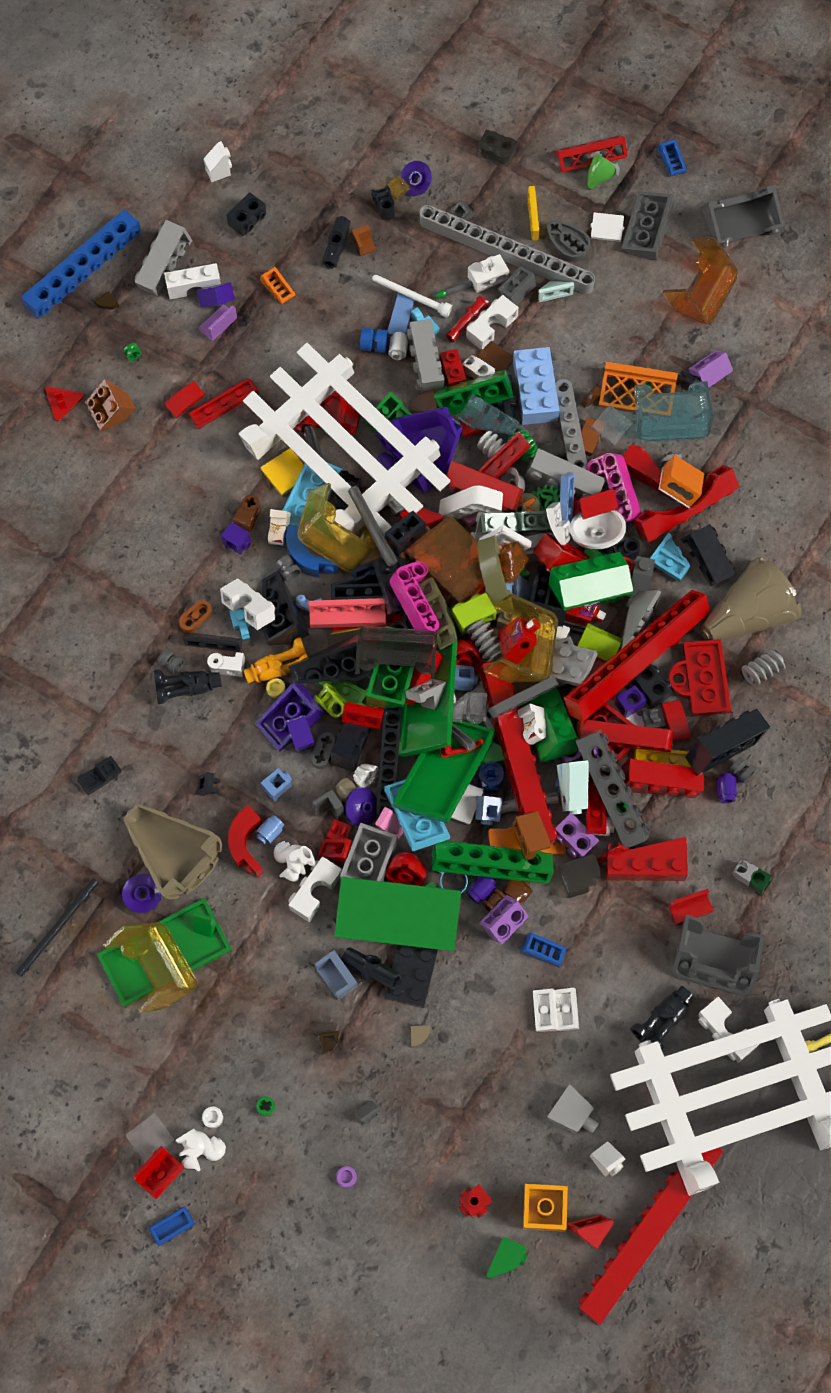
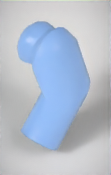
M298 595L296 597L298 608L310 612L309 600L304 595Z

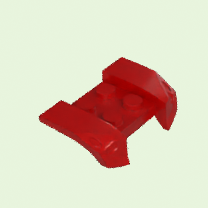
M333 392L320 406L350 435L356 434L360 414L337 392ZM308 415L294 429L303 432L304 426L321 427Z

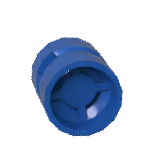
M363 327L360 351L370 352L374 349L376 353L385 354L388 343V330L378 329L374 331L373 328Z

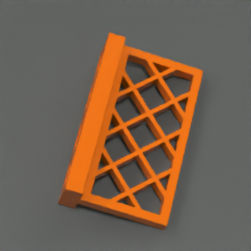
M606 362L599 407L670 418L678 373ZM607 376L614 377L618 383L610 387L606 382ZM627 380H633L636 386L628 390L623 383ZM645 382H650L655 388L646 393L641 385ZM621 385L626 393L618 398L613 390ZM671 386V392L664 396L659 388ZM639 388L644 393V396L635 400L631 393ZM657 391L661 399L654 403L648 395ZM609 392L616 399L611 403L603 402L604 396ZM627 395L633 401L629 406L623 405L620 401ZM645 398L651 404L647 409L642 408L638 404ZM664 401L668 406V411H660L657 405Z

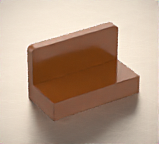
M532 812L515 818L512 826L526 860L533 859L537 851L551 847L538 812Z

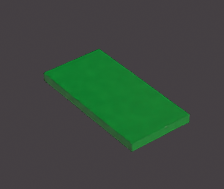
M457 641L441 650L437 643L420 647L419 651L433 648L444 657L434 679L445 681L446 688L436 709L422 707L421 703L417 702L413 705L404 704V707H402L398 755L401 757L451 746Z
M453 718L452 723L473 740L478 741L482 739L483 744H479L471 752L455 754L447 758L442 757L440 749L421 753L394 799L393 806L448 824L496 736L495 730ZM451 737L452 749L463 747Z
M341 877L334 937L455 951L461 891Z
M203 898L103 950L97 955L125 1008L231 952L232 949L206 899ZM197 912L211 916L216 921L217 925L212 936L194 931L193 913Z

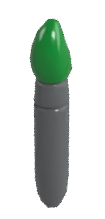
M469 280L441 290L434 295V298L441 299L467 289L473 285V282Z

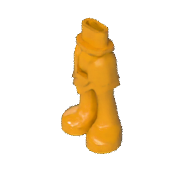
M296 638L293 642V647L288 651L265 656L257 660L254 666L251 664L250 668L244 669L248 684L254 681L259 683L260 681L287 676L286 673L290 672L289 665L308 657L301 638ZM294 658H299V659H297L296 661H293V662H291V663L282 665V662H285V661H288V660H291V659H294Z

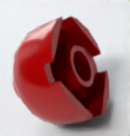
M457 640L456 665L474 667V673H477L479 667L483 664L482 654L479 653L480 648L476 647L475 643L470 640Z
M413 852L398 853L390 860L386 877L392 883L423 886L426 877V866L424 861Z

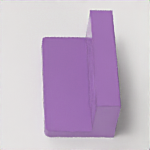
M223 304L199 327L200 331L213 341L237 319L236 308L233 305L228 308Z
M719 350L713 351L689 368L691 375L699 377L704 389H708L733 371L726 352Z

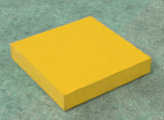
M289 448L260 468L279 494L284 496L293 489L304 464L293 450Z

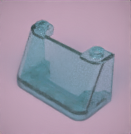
M708 381L694 382L689 386L688 392L653 394L652 388L649 385H635L637 436L640 441L704 439L710 435L713 410Z

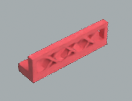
M383 598L309 601L310 628L386 626V608Z

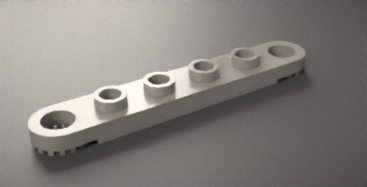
M561 379L555 385L568 462L574 465L581 463L583 465L582 468L586 470L587 460L572 383L569 380ZM566 385V387L568 386V390L562 392L559 391V387Z

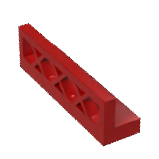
M621 135L554 150L555 157L559 159L561 172L590 166L593 158L590 157L586 163L578 160L582 153L591 155L590 151L596 152L599 149H604L607 152L604 158L608 161L628 157L625 136ZM616 145H621L623 154L616 156L612 153V150ZM570 156L574 159L571 166L564 167V157Z

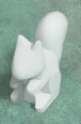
M283 841L278 843L274 849L275 860L281 864L287 863V868L280 874V877H285L290 881H297L300 872L303 875L306 874L304 865L309 864L313 866L316 864L312 851L306 846H290L289 842Z
M195 1129L176 1139V1142L182 1143L184 1147L179 1156H187L181 1163L186 1169L200 1171L197 1157L202 1154L210 1161H217L225 1154L226 1146L220 1138L215 1136L209 1138L205 1133Z

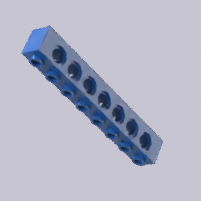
M124 209L21 296L24 307L38 319L46 315L53 306L59 304L67 294L72 293L81 282L86 281L94 271L99 270L101 265L107 260L112 259L115 253L123 249L128 242L139 235L141 232L139 221Z

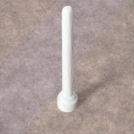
M373 275L372 277L374 282L438 310L440 316L448 318L453 305L447 302L440 304L378 275Z

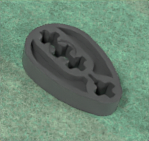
M553 220L547 224V237L557 254L570 262H577L586 258L590 251L591 242L589 236L584 231L562 221Z

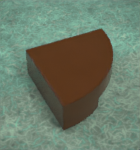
M598 386L590 390L591 394L587 398H583L581 404L585 408L600 399L601 389Z

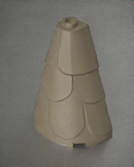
M757 557L750 562L736 582L731 585L723 599L718 601L701 626L702 636L706 640L721 639V642L743 637L745 634L791 623L799 619L802 614L800 602L796 603L795 595L797 594L781 570L769 560L762 561V557Z
M139 804L130 808L123 818L135 847L138 848L158 891L166 899H178L180 894L185 893L187 895L209 876L219 860L217 853L222 851V842L216 834L209 830L191 825L186 821L170 817L164 812Z

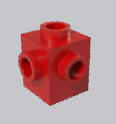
M480 1184L473 1189L468 1187L460 1194L462 1198L459 1200L461 1204L459 1209L466 1217L470 1215L473 1219L477 1216L479 1219L488 1211L486 1207L492 1203V1199ZM476 1200L478 1204L472 1205L470 1201Z

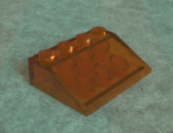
M451 515L423 535L408 550L416 561H420L427 566L428 573L459 603L469 601L485 586L479 564L477 540Z

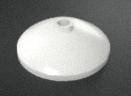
M615 510L585 520L582 519L579 512L570 523L572 539L580 546L589 549L611 547L618 543L626 532V522L623 516Z

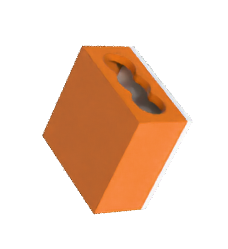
M674 454L662 467L659 490L689 508L701 496L704 473Z

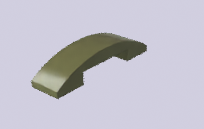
M496 536L477 541L483 581L489 599L497 614L514 609L511 592L507 590L498 557L500 550Z
M430 577L418 585L439 622V628L433 634L441 650L456 642L457 635L446 602L434 579Z

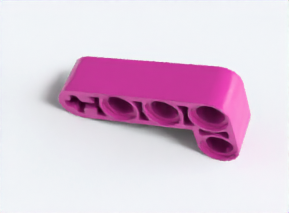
M606 453L589 461L586 470L601 477L606 476L610 490L614 489L618 506L616 511L623 516L625 522H633V519L641 514V510L624 457L620 454Z
M417 561L398 568L390 578V585L416 633L422 634V639H429L439 628V622L418 585L428 573L427 566Z

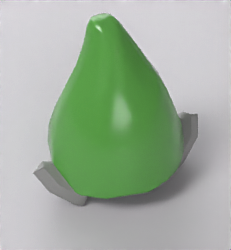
M600 151L593 152L590 155L593 158L587 187L590 190L608 181L615 175L619 176L620 168L618 163L613 164L602 157Z

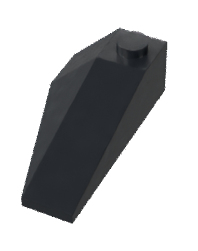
M277 570L262 580V597L272 602L275 607V620L262 627L267 644H293L296 638L300 637L302 640L310 635L281 573Z
M361 634L342 640L288 666L297 684L346 680L352 682L372 676L373 673L369 651L365 649L366 644Z

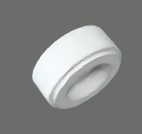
M208 1107L202 1114V1121L208 1128H217L223 1122V1114L217 1107Z

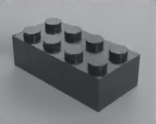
M758 709L751 712L747 710L738 719L732 718L728 720L723 727H720V725L716 726L708 735L703 733L695 739L696 743L689 747V752L685 758L699 776L755 746L769 730L770 725Z

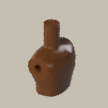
M509 880L502 893L505 896L512 897L521 904L530 897L533 890L528 886L530 882Z

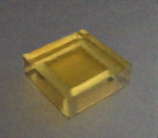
M400 175L387 184L397 200L411 189Z

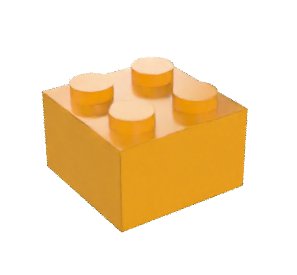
M525 1184L523 1230L565 1232L567 1227L568 1186Z

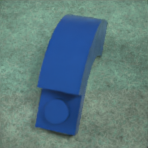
M287 526L286 542L288 553L294 559V564L298 565L302 572L319 578L320 571L326 574L339 572V559L316 556L307 550L305 546L307 539L306 527Z

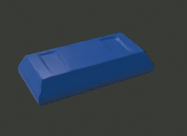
M186 1206L149 1227V1230L159 1247L191 1228L195 1223Z

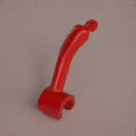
M482 739L478 741L474 740L476 744L475 748H477L479 744H483ZM451 746L440 748L443 758L471 752L464 747L452 749Z

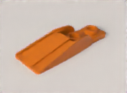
M552 824V826L555 827V828L559 825V824ZM513 827L489 829V846L521 849ZM555 840L550 848L541 851L552 853L553 855L566 854V846L559 844Z

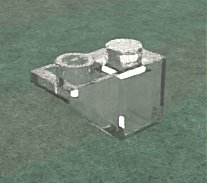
M467 692L453 704L452 721L462 722V720H470L472 723L486 721L487 693Z

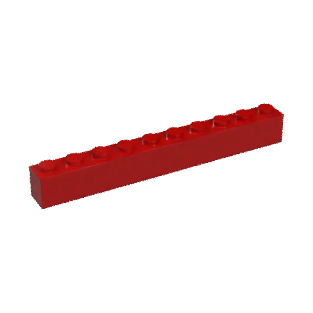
M690 590L564 697L569 715L584 722L710 613L706 594Z
M505 660L482 664L479 675L490 709L496 704L514 696L515 686L511 684L510 669L506 666ZM519 706L495 719L492 718L503 753L504 763L519 815L538 812L552 846L557 838V831L551 823L552 814L546 805V793L540 785L541 776L536 771V759L534 754H531V744L527 743L523 736L524 724L523 719L518 715Z
M716 1148L701 1153L703 1160L713 1167L724 1151ZM679 1169L676 1173L671 1172L665 1180L667 1183L665 1189H659L654 1195L655 1203L652 1207L647 1205L640 1216L643 1219L639 1225L635 1222L628 1232L631 1236L627 1242L622 1240L616 1248V1251L619 1252L614 1259L610 1257L603 1267L606 1271L602 1277L598 1274L591 1283L594 1287L589 1294L585 1292L578 1301L581 1304L579 1310L597 1325H601L692 1197V1195H688Z

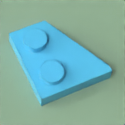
M669 533L650 557V559H655L654 567L678 582L682 580L691 566L688 560L683 557L682 551L679 546L675 545Z

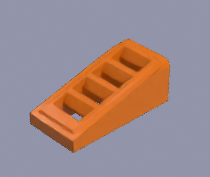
M276 267L261 275L260 281L281 305L296 296ZM277 282L280 283V284L277 285L276 287L273 286V285H274L275 283H277ZM279 288H284L282 291L277 292ZM285 292H288V293H289V294H288L287 296H285L284 298L281 297V295L284 294Z

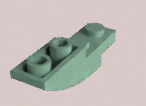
M546 511L481 514L482 533H490L502 525L515 532L552 530Z

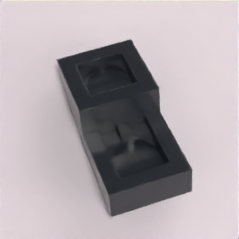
M112 756L95 764L94 769L79 776L77 781L87 795H90L117 777L122 770Z

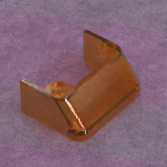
M716 237L693 238L692 243L700 253L696 260V267L701 274L691 292L689 293L687 289L663 290L662 293L676 312L702 324H711L714 322L738 278V270Z

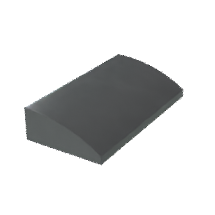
M638 191L621 248L622 251L645 259H658L674 204L672 194Z

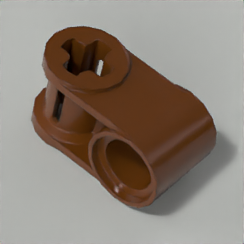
M247 495L232 521L249 533L253 530L261 511L258 498L254 495Z

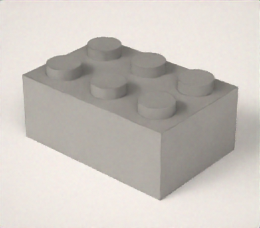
M360 823L341 872L340 882L341 877L384 881L388 864L398 844V835Z

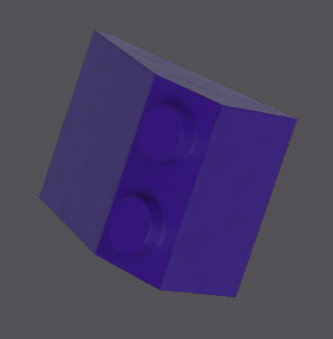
M292 683L255 723L278 751H281L292 742L286 723L287 720L305 715L310 729L327 712L314 700V696L303 684Z

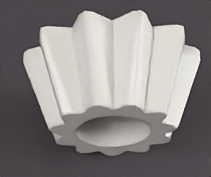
M361 764L357 767L353 777L358 788H370L371 784L375 783L379 771L377 766Z

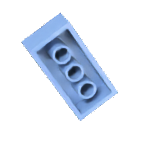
M550 347L514 351L513 365L522 425L558 421L559 405Z

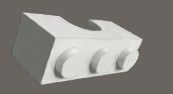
M217 263L164 273L170 299L186 297L187 290L192 287L206 288L221 284Z
M504 295L499 299H495L487 310H483L475 322L469 323L466 328V338L479 349H484L490 341L494 340L495 330L489 325L499 323L507 328L518 317L519 307Z
M236 579L220 588L222 603L233 612L239 608H244L245 621L256 630L275 620V607L272 602L267 601L260 593L251 589L248 584Z
M324 857L320 861H315L316 864L311 867V874L303 878L299 885L301 887L297 893L294 892L288 900L290 903L289 909L309 923L321 907L320 901L312 896V891L317 886H326L332 890L339 881L342 872L340 867Z
M717 997L698 1014L700 1019L698 1020L705 1029L708 1028L713 1033L712 1037L714 1040L733 1035L724 1026L725 1019L732 1012ZM758 1045L728 1054V1056L733 1061L736 1060L739 1063L756 1049Z

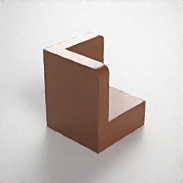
M369 225L352 230V240L360 257L376 251V247L371 239Z

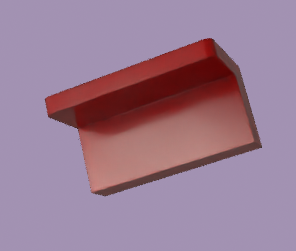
M346 702L343 709L342 722L380 729L384 709Z
M708 889L671 901L668 908L675 925L682 924L686 915L699 918L713 913L714 910L708 898Z

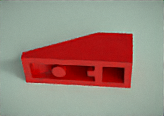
M631 444L623 455L629 475L666 495V493L659 490L661 471L642 447Z

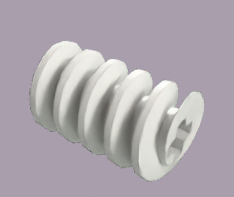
M492 430L486 432L480 438L477 445L485 455H488L489 459L505 445L501 446L502 439L496 441L497 434L491 436Z

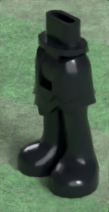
M155 669L154 679L158 705L164 704L168 699L183 695L195 696L206 693L209 690L213 691V688L222 687L220 672L185 671L180 672L181 675L166 676L161 670ZM177 684H183V685H184L183 687H177V688H170V689L164 688V687H167V686H172V685H177Z
M680 986L677 991L674 990L671 995L654 1007V1010L650 1012L652 1014L645 1023L642 1025L635 1023L630 1028V1031L640 1042H644L657 1023L664 1021L659 1029L647 1040H650L651 1043L658 1041L663 1051L664 1045L662 1041L674 1025L681 1021L687 1007L690 1005L689 1001L694 995L684 986Z

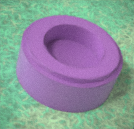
M349 1166L341 1167L336 1173L337 1183L343 1188L354 1186L357 1181L355 1170Z

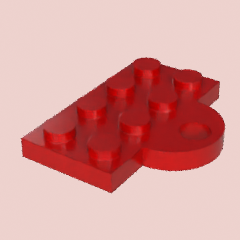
M721 639L683 642L684 660L677 662L671 668L668 676V682L671 685L672 691L682 698H690L692 716L730 713L731 705ZM680 676L683 678V682L677 684L673 681V677Z

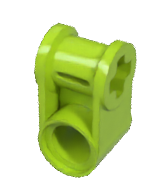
M327 682L324 684L321 692L313 697L332 717H342L344 705L348 702L339 694L334 686ZM338 704H340L342 708L340 713L337 711Z

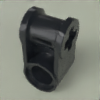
M386 185L385 188L379 190L372 189V199L380 217L383 220L393 219L395 216V205L389 186Z
M632 537L619 541L615 545L603 549V551L607 555L620 552L623 557L635 560L639 556L640 542ZM634 547L636 550L629 551L627 548Z

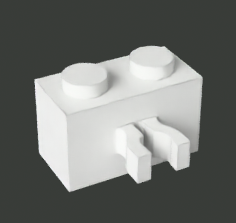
M499 254L469 266L468 278L473 282L472 286L476 293L505 282L509 278V270Z

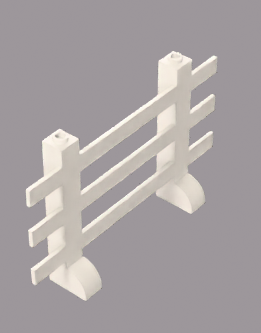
M306 343L297 351V354L317 374L301 387L279 367L270 375V378L290 399L274 411L254 391L251 392L243 402L263 423L260 426L253 424L246 427L239 433V436L246 449L257 460L282 440L349 506L345 510L339 509L332 512L324 519L330 532L344 544L365 523L348 493L351 486L293 430L296 425L309 415L376 481L362 496L385 536V532L392 526L378 512L392 499H395L408 513L411 511L417 513L423 507L406 489L415 478L422 474L439 491L451 482L433 464L441 456L439 452L440 446L435 440L432 439L430 441L426 436L414 446L347 381L354 374L353 363L348 357L344 358L338 354L328 363ZM334 391L344 398L404 456L388 471L320 406Z
M776 999L769 1002V1006L764 1009L768 1020L767 1024L665 1057L658 1041L651 1043L649 1040L640 1043L639 1048L635 1051L639 1065L610 1074L616 1091L646 1082L654 1105L626 1114L625 1117L629 1128L633 1131L661 1121L669 1142V1146L640 1155L645 1171L648 1172L676 1162L690 1196L708 1190L719 1183L714 1169L707 1161L703 1160L701 1153L804 1118L808 1119L820 1151L830 1148L831 1091L825 1092L816 1069L831 1065V1047L809 1053L801 1030L831 1021V1014L827 1004L794 1015L788 999L784 1001ZM773 1039L776 1040L784 1060L783 1063L679 1097L670 1073ZM791 1078L800 1102L696 1137L694 1136L686 1115L687 1112Z

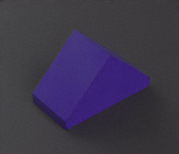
M231 282L196 290L200 307L216 306L235 300Z
M305 715L286 721L296 753L314 747V740Z

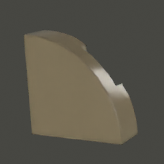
M431 1025L411 1026L412 1048L418 1047L426 1041L430 1035Z

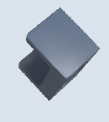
M335 950L314 964L315 969L337 1000H340L358 987L356 980Z

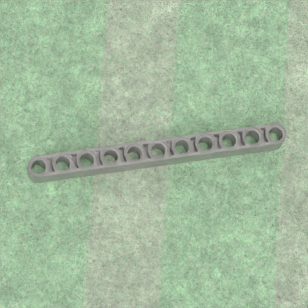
M425 205L420 209V225L425 229L490 256L500 254L503 261L517 267L522 266L550 281L573 282L574 291L590 294L594 289L595 276L590 271L435 207Z

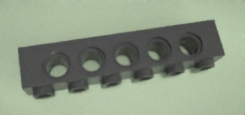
M599 729L576 740V744L584 761L588 760V770L623 846L629 848L646 841L650 830L640 817L642 813L639 806L634 804L631 788L627 787L624 782V772L621 768L618 769L616 764L617 757L614 751H610L607 745L609 743L607 735ZM594 748L601 749V757L594 754ZM602 766L609 767L611 773L609 775L604 774ZM610 784H616L619 792L611 791ZM618 802H624L627 805V810H621L618 807ZM632 820L635 823V828H629L626 821Z

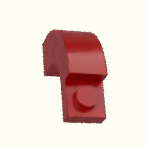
M247 805L237 814L230 826L228 845L236 866L240 868L244 865V868L250 875L254 873L258 878L264 873L263 869L247 851L246 846L249 836L261 826L262 821L253 809Z

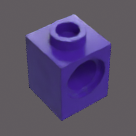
M233 522L229 524L221 535L222 544L240 555L250 547L252 542L250 533Z
M635 685L618 695L614 704L621 714L627 718L644 708L646 695ZM628 699H634L636 703H630Z

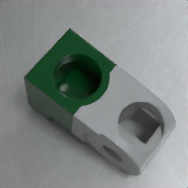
M740 860L732 871L734 878L755 890V893L761 897L771 884V875L745 860Z

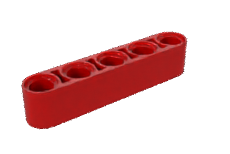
M578 720L577 740L601 729L602 733H605L608 737V746L657 752L672 751L674 732L671 730L585 720L584 722Z

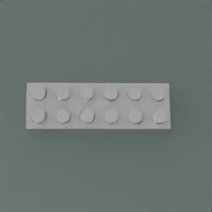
M494 628V632L491 634V636L498 635L499 629ZM499 636L495 640L496 643L500 642ZM536 637V646L519 664L507 660L503 657V654L490 661L505 660L506 666L511 671L545 679L554 676L557 682L578 686L588 678L598 654L595 650ZM483 659V663H489L488 660Z

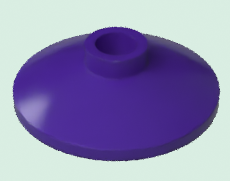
M422 161L408 163L400 176L402 189L411 196H419L426 192L432 180L429 166Z
M362 787L351 791L345 802V813L348 820L358 827L360 823L369 825L374 821L377 815V798L371 790Z
M138 874L131 877L125 883L122 890V898L125 905L137 913H146L153 910L162 898V894L158 891L152 876L148 874ZM142 892L147 893L145 898H140Z

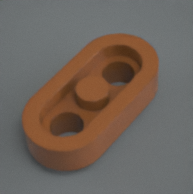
M205 600L196 602L180 617V628L186 633L197 630L212 616L211 604ZM206 610V613L201 614L200 611ZM188 622H192L191 626H186Z

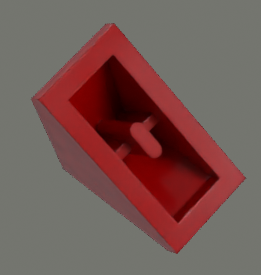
M323 839L317 857H324L330 862L344 866L352 846V840Z
M600 1214L567 1223L566 1228L585 1244L598 1249L612 1227L613 1219Z

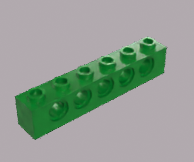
M445 840L434 844L432 850V871L549 884L554 873L553 854L537 851L533 859L526 860L522 849Z

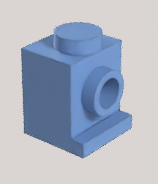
M456 665L454 690L472 691L473 686L477 685V675H474V667Z
M277 768L261 782V787L276 802L282 794L292 787V778L286 771L282 772ZM277 783L282 784L278 788L275 787Z
M476 796V820H481V824L485 825L500 822L502 798Z

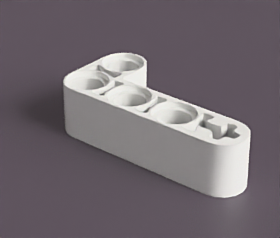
M472 486L441 499L439 514L442 515L443 521L452 522L477 511L501 513L503 493L484 486Z

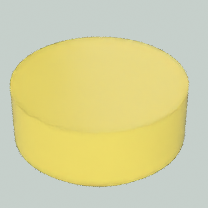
M274 678L267 683V693L272 698H279L286 691L285 683L281 679Z

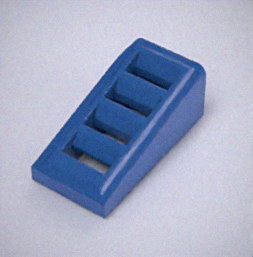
M676 139L660 143L657 149L670 177L687 172ZM676 160H677V162H678V163H674V164H671V163H670V162L676 161ZM680 166L681 169L673 171V167Z
M530 932L525 936L520 953L560 967L566 947ZM533 941V942H534L533 948L530 949L529 947H530V945H531V942ZM539 944H542V947H541V950H540V953H539V952H537V949H538ZM547 947H550L548 955H544ZM556 949L558 950L556 958L553 959L552 956L554 950Z

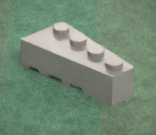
M165 220L164 224L160 226L158 236L152 242L151 250L148 256H145L141 270L136 273L135 284L138 288L158 296L166 283L164 273L174 271L177 258L182 257L185 253V250H183L185 245H190L192 242L184 227Z
M432 320L410 322L407 336L408 340H412V346H410L411 357L415 356L413 369L414 373H418L419 378L416 380L417 390H421V393L424 394L432 389H442L444 387V377L441 372V362L437 361L439 356L437 345H434L436 340Z
M539 448L530 460L523 476L524 481L542 488H544V485H547L549 488L554 486L556 490L561 491V476L567 472H572L575 474L574 497L577 499L600 493L605 482V478Z

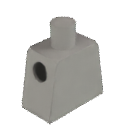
M570 1084L546 1118L548 1122L573 1134H577L581 1127L592 1134L599 1124L589 1117L594 1108Z

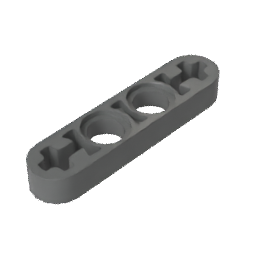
M552 676L496 704L489 709L492 718L495 719L554 689L559 684L555 677Z

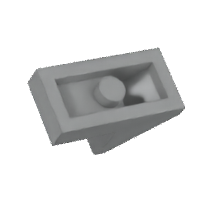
M430 679L407 690L406 699L415 700V702L421 703L422 707L436 709L446 688V682Z

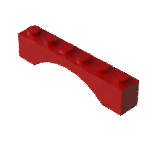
M722 465L708 473L702 486L701 496L689 508L682 504L666 511L647 510L636 516L633 522L639 537L647 542L655 541L658 539V536L673 530L676 525L688 521L691 516L703 512L706 507L718 503L725 496L731 495L734 490L739 488L733 468Z

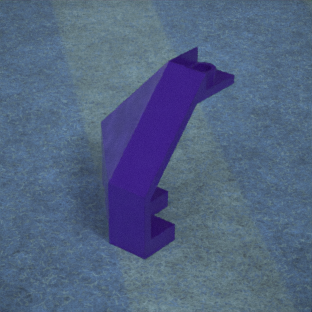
M447 407L397 417L390 422L414 446L425 436L430 441L432 439L435 440L440 446L439 452L441 456L433 464L442 473L447 475L463 426L455 422ZM376 432L383 448L387 453L391 452L396 462L404 457L379 432ZM422 474L411 482L414 487L424 493L434 486Z

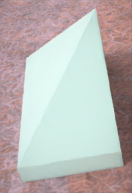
M549 281L539 289L538 301L543 302L573 295L574 283Z

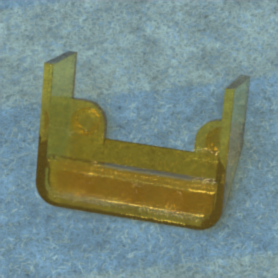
M327 483L309 491L298 528V538L302 543L332 563L350 572L357 569L377 545L366 525L361 528L358 537L334 521L336 510L327 501L331 484Z
M511 593L496 603L494 608L510 614L509 623L518 617L528 622L535 618L541 625L535 631L537 644L519 664H514L500 658L485 667L484 672L510 683L542 682L548 679L551 674L558 618L552 611Z
M160 922L123 926L103 945L105 949L120 947L125 957L130 959L138 958L155 990L148 995V1001L138 1009L139 1013L162 1010L192 993L197 988V980L168 928Z

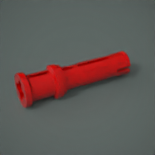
M478 296L474 304L467 307L465 315L446 333V338L454 343L466 330L469 323L477 320L480 313L490 307L489 302L484 297Z

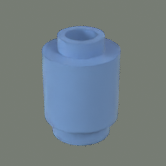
M274 815L270 818L268 817L255 831L257 833L256 838L264 845L265 843L271 844L282 832L283 822Z

